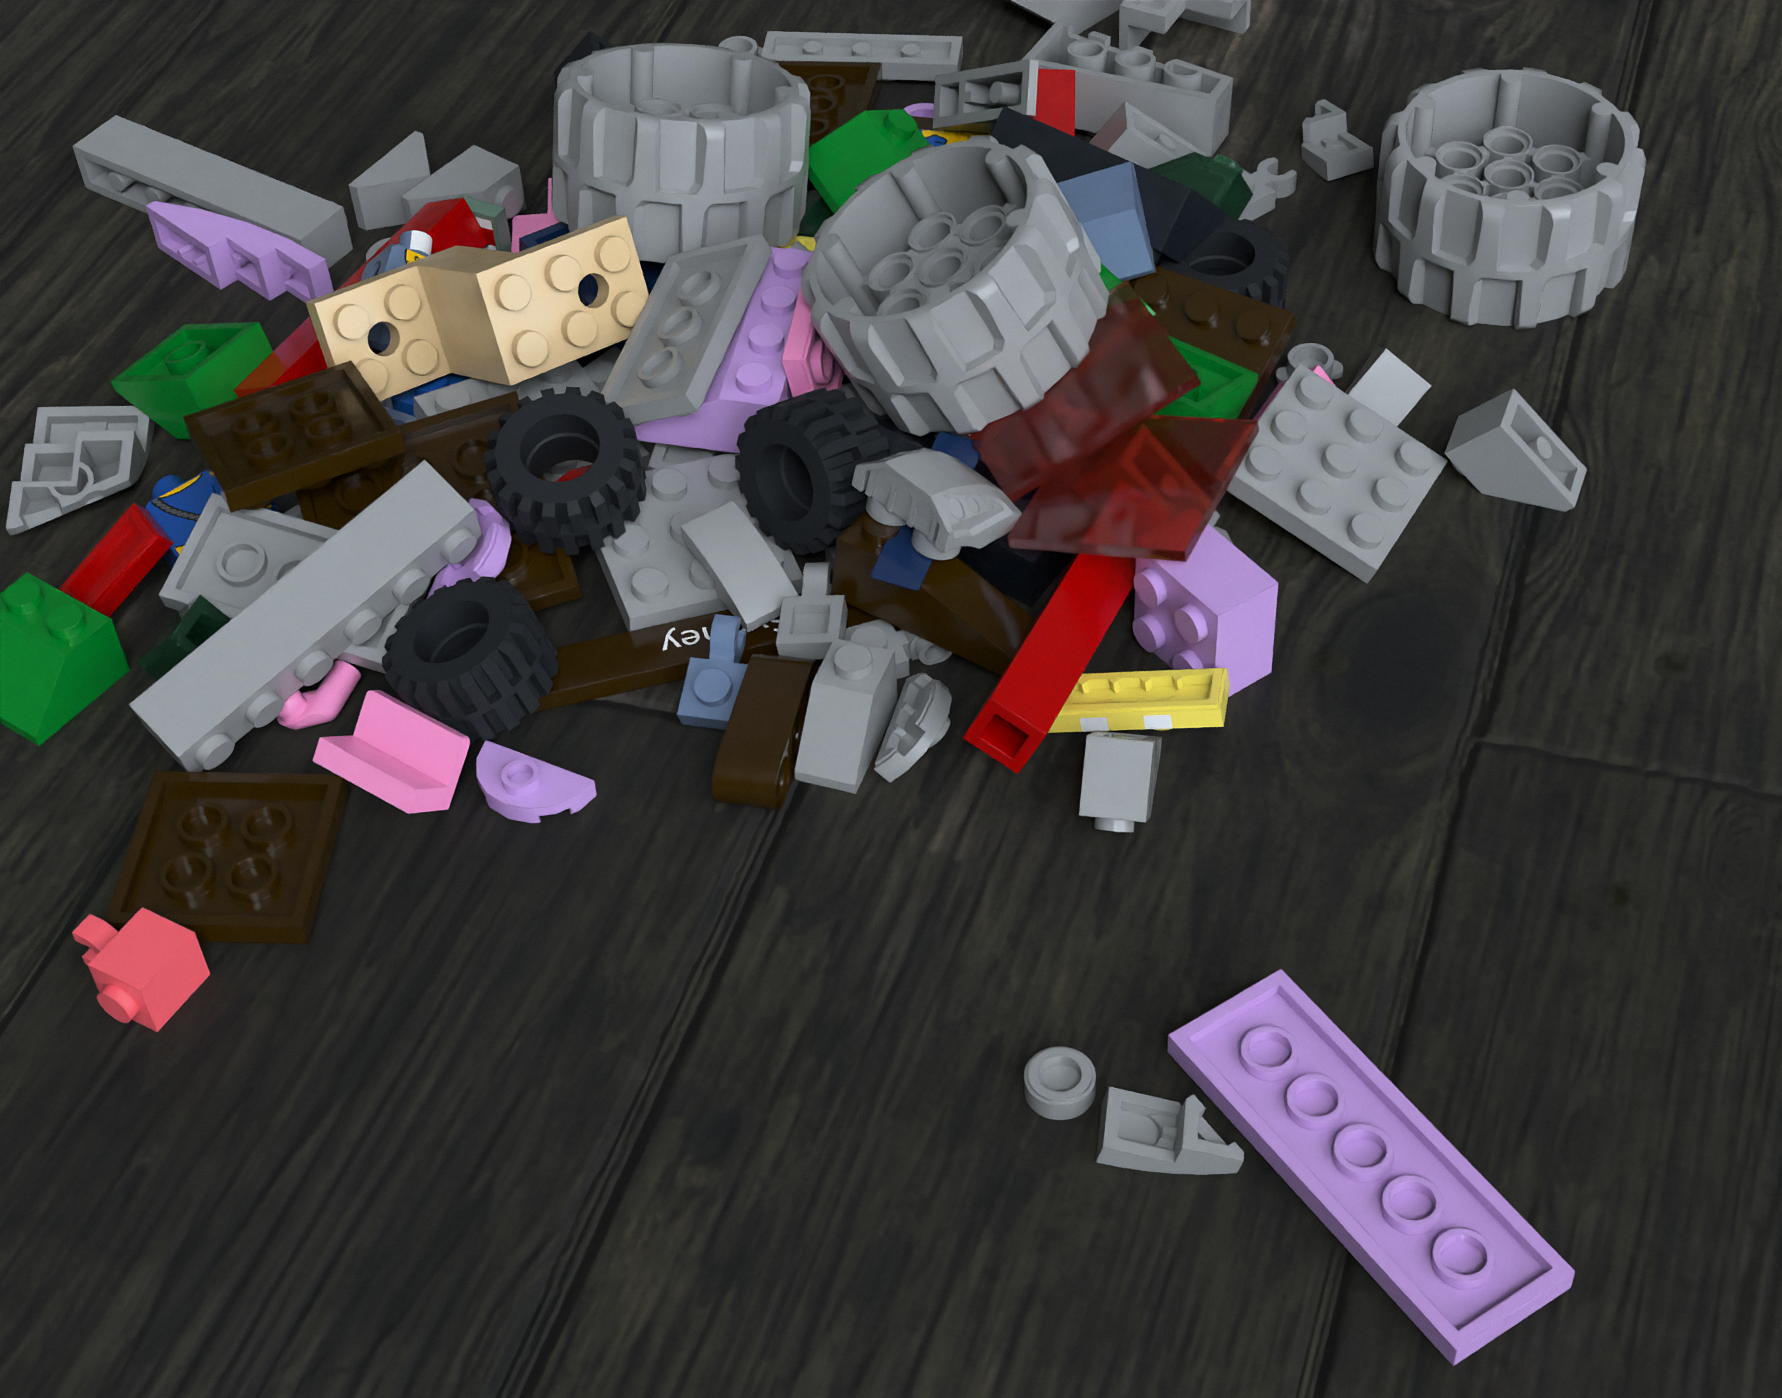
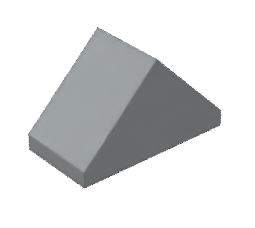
M414 131L349 184L359 228L371 230L406 224L401 196L432 175L423 133Z
M1378 346L1345 393L1397 427L1432 385L1387 348Z

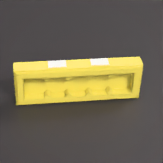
M1227 668L1082 674L1048 733L1145 729L1164 731L1173 728L1224 727L1230 690Z

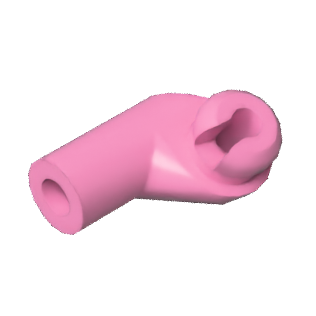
M335 660L318 689L303 693L297 690L284 701V707L277 716L278 723L284 727L299 730L333 721L361 679V673L351 664Z

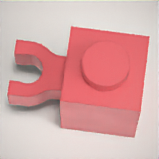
M143 907L119 932L110 924L92 914H89L72 932L76 942L89 947L82 958L85 965L89 967L98 988L97 1000L100 1006L110 1016L122 1023H129L133 1020L158 1032L210 975L195 932Z

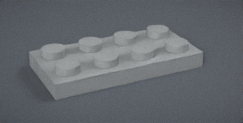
M762 234L668 257L601 392L604 395L606 405L615 401L623 409L625 419L630 418L633 426L674 416L684 417L698 412L772 253V249Z
M212 493L163 585L159 597L168 608L225 625L339 530L265 508L254 510L241 509L231 513L223 497ZM435 575L430 578V583L421 596L409 604L401 603L382 619L380 628L370 639L359 645H350L335 659L386 674L382 667V657L387 653L384 648L387 638L396 633L397 630L394 626L400 618L407 616L413 610L412 606L419 600H424Z

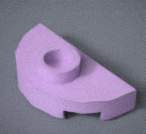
M474 498L469 500V504L475 509L482 535L477 539L475 548L465 559L456 564L448 563L437 573L428 597L434 594L433 591L445 585L447 588L455 585L458 580L471 578L475 582L482 576L494 577L495 579L504 569L512 540L509 523L487 501Z
M488 740L484 742L476 758L477 780L486 797L487 804L491 809L507 819L527 823H540V816L557 814L566 809H570V813L573 814L580 811L597 796L594 780Z

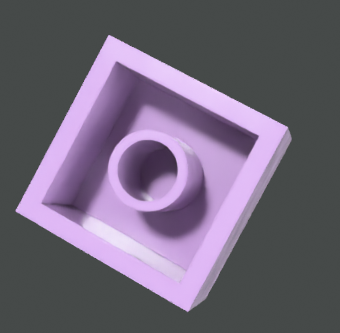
M1197 513L1136 545V568L1133 580L1135 587V609L1132 627L1137 641L1146 651L1154 652L1173 670L1227 668L1230 682L1228 697L1271 673L1278 582Z

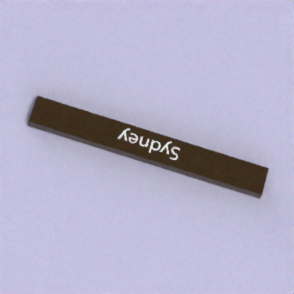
M846 603L848 609L846 628L880 619ZM728 609L556 647L558 655L555 658L559 663L558 673L550 678L554 685L548 695L538 700L540 706L533 713L685 679L690 657L709 659L710 633L715 614L734 615ZM780 616L750 632L746 631V642L740 660L741 664H748L752 654L755 652L779 655L776 639ZM740 624L739 630H745L744 627ZM893 625L895 631L901 630V628Z

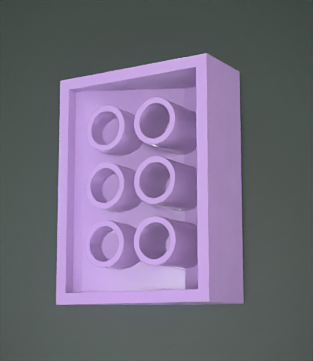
M770 247L772 253L763 270L761 280L750 298L742 321L737 326L724 354V359L718 367L705 395V400L698 412L684 417L674 416L634 426L638 441L740 454L736 444L739 434L745 432L744 423L750 416L756 415L757 410L793 398L782 364V356L801 287V271L810 262L813 252L802 251L796 248Z

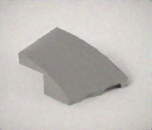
M135 406L38 407L33 444H25L20 481H12L6 530L9 535L19 534L132 486L139 479L146 465L151 449L155 422Z

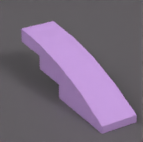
M153 201L146 205L158 248L220 290L239 280L269 301L288 291L305 303L334 292L326 259L286 237L251 223L203 209Z

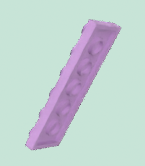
M1282 969L1168 1035L1167 1052L1453 1366L1571 1288L1575 1270Z

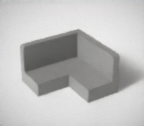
M1124 0L1119 5V49L1129 50L1136 45L1139 46L1151 31L1165 34L1178 17L1243 34L1250 26L1251 0Z

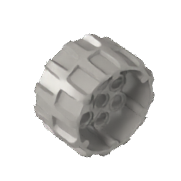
M645 43L610 47L592 51L591 55L581 60L568 62L558 76L557 89L554 94L552 210L557 220L568 224L569 231L573 232L615 215L626 216L639 261L666 263L670 255L762 234L770 247L787 246L797 236L800 222L806 210L811 119L810 91L808 86L800 76L790 74L775 61L710 45Z
M1523 67V70H1487L1474 68L1460 71V75L1438 83L1423 84L1410 93L1404 111L1394 113L1389 117L1382 132L1373 238V253L1379 268L1393 275L1398 282L1397 289L1399 294L1412 304H1424L1442 314L1450 316L1449 321L1468 326L1480 323L1513 326L1514 330L1536 328L1537 323L1558 319L1566 315L1575 318L1591 310L1595 304L1596 296L1603 288H1614L1626 271L1647 161L1643 149L1637 148L1640 133L1638 124L1628 111L1620 112L1611 102L1602 96L1601 89L1586 82L1579 84L1565 78L1550 75L1542 69Z
M991 135L972 136L968 141L954 142L936 147L930 144L912 151V156L899 161L883 172L869 176L854 188L856 192L833 216L824 220L814 236L816 245L811 260L801 271V294L811 308L812 324L870 411L880 416L889 415L898 430L920 437L931 431H956L960 436L979 432L988 423L1008 416L1020 409L1025 412L1042 401L1044 393L1058 382L1071 367L1078 368L1090 352L1088 342L1095 329L1097 320L1106 316L1109 292L1099 275L1101 272V259L1042 157L1022 144L1014 149L1001 145Z

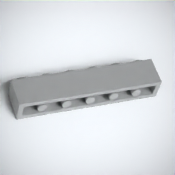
M118 115L109 119L72 146L87 189L148 214L146 205L153 201L203 209L242 220L286 237L325 258L328 269L353 250L347 225L348 220L343 206Z
M426 460L422 461L132 701L129 706L145 728L186 772H201L204 769L210 770L219 766L230 756L234 750L235 743L252 728L263 727L274 720L282 711L284 701L303 685L311 686L320 681L332 668L333 660L343 653L344 650L352 644L359 645L370 639L380 628L382 619L401 603L409 604L416 600L427 589L430 578L448 563L456 564L472 552L477 544V539L482 535L475 509Z

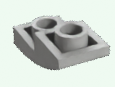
M734 500L680 526L684 544L713 577L717 596L734 616L741 618L740 624L747 632L779 617L784 596H799L765 540Z

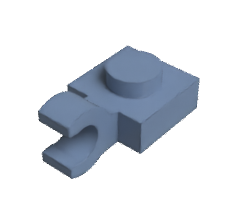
M715 614L710 633L709 659L690 657L677 712L681 724L726 730L748 664L740 663L747 634L745 630H739L740 617Z

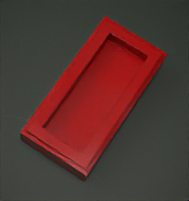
M133 503L58 590L110 617L172 546L173 542L148 510Z

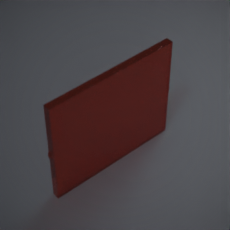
M1126 280L1108 291L1106 316L1097 320L1095 329L1088 342L1090 352L1078 368L1071 367L1058 382L1044 393L1042 401L1025 412L1020 409L1008 416L988 423L979 432L969 434L973 441L972 448L980 452L1003 492L1012 502H1015L1201 384L1195 372L1167 336V328L1164 325L1158 324Z
M1087 411L1008 535L1009 547L1187 562L1259 432L1258 420Z

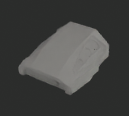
M927 448L904 451L878 461L860 463L855 467L852 486L860 492L866 490L865 494L868 496L866 510L874 520L885 525L903 526L907 524L909 527H914L911 538L912 545L920 554L936 560L952 559L959 554L961 546H972L980 549L1020 526L1023 514L1001 489L959 459L943 452Z

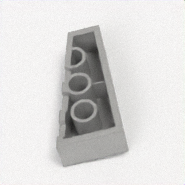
M1060 19L1053 24L1022 59L1038 60V69L1075 70V129L1084 130L1090 136L1094 137L1124 101L1200 149L1209 157L1213 156L1228 136L1233 86L1232 77L1179 59L1168 61L1165 64L1156 62V57L1153 55L1152 50L1137 45L1129 50L1110 46L1111 36L1096 31L1089 33L1088 38L1073 33L1072 23Z

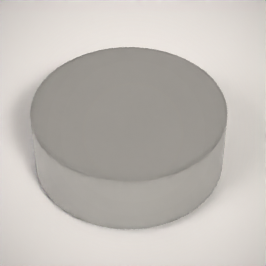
M1057 1046L1039 1051L1028 1061L1024 1070V1094L1026 1101L1036 1113L1053 1120H1067L1083 1114L1092 1105L1096 1094V1072L1092 1062L1082 1052L1069 1047Z

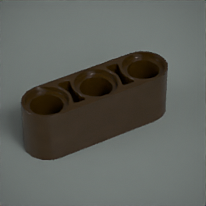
M756 652L752 654L716 756L712 778V795L715 802L778 811L782 809L795 771L812 682L819 670L817 660Z

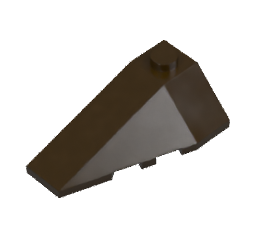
M867 510L837 537L831 595H844L846 603L999 675H1002L1036 620L958 556L948 560L933 559L919 590H911L872 578L870 576L887 539L897 536L900 526L882 524L874 520Z

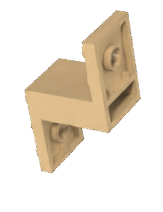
M615 215L518 253L456 245L307 301L306 305L327 368L352 360L379 401H382L450 373L509 386L628 339L646 304L649 293L627 217ZM591 274L597 281L598 293L593 303L585 306L580 301L578 287L581 280L586 275ZM383 322L390 331V343L383 352L375 354L369 347L368 334L375 324Z

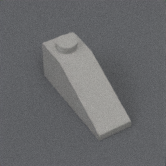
M1027 59L936 75L933 129L991 133L1003 106L1034 118L1036 114L1039 61Z

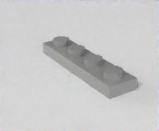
M767 31L761 57L772 61L882 63L883 82L920 80L935 84L936 75L960 71L963 58V36Z

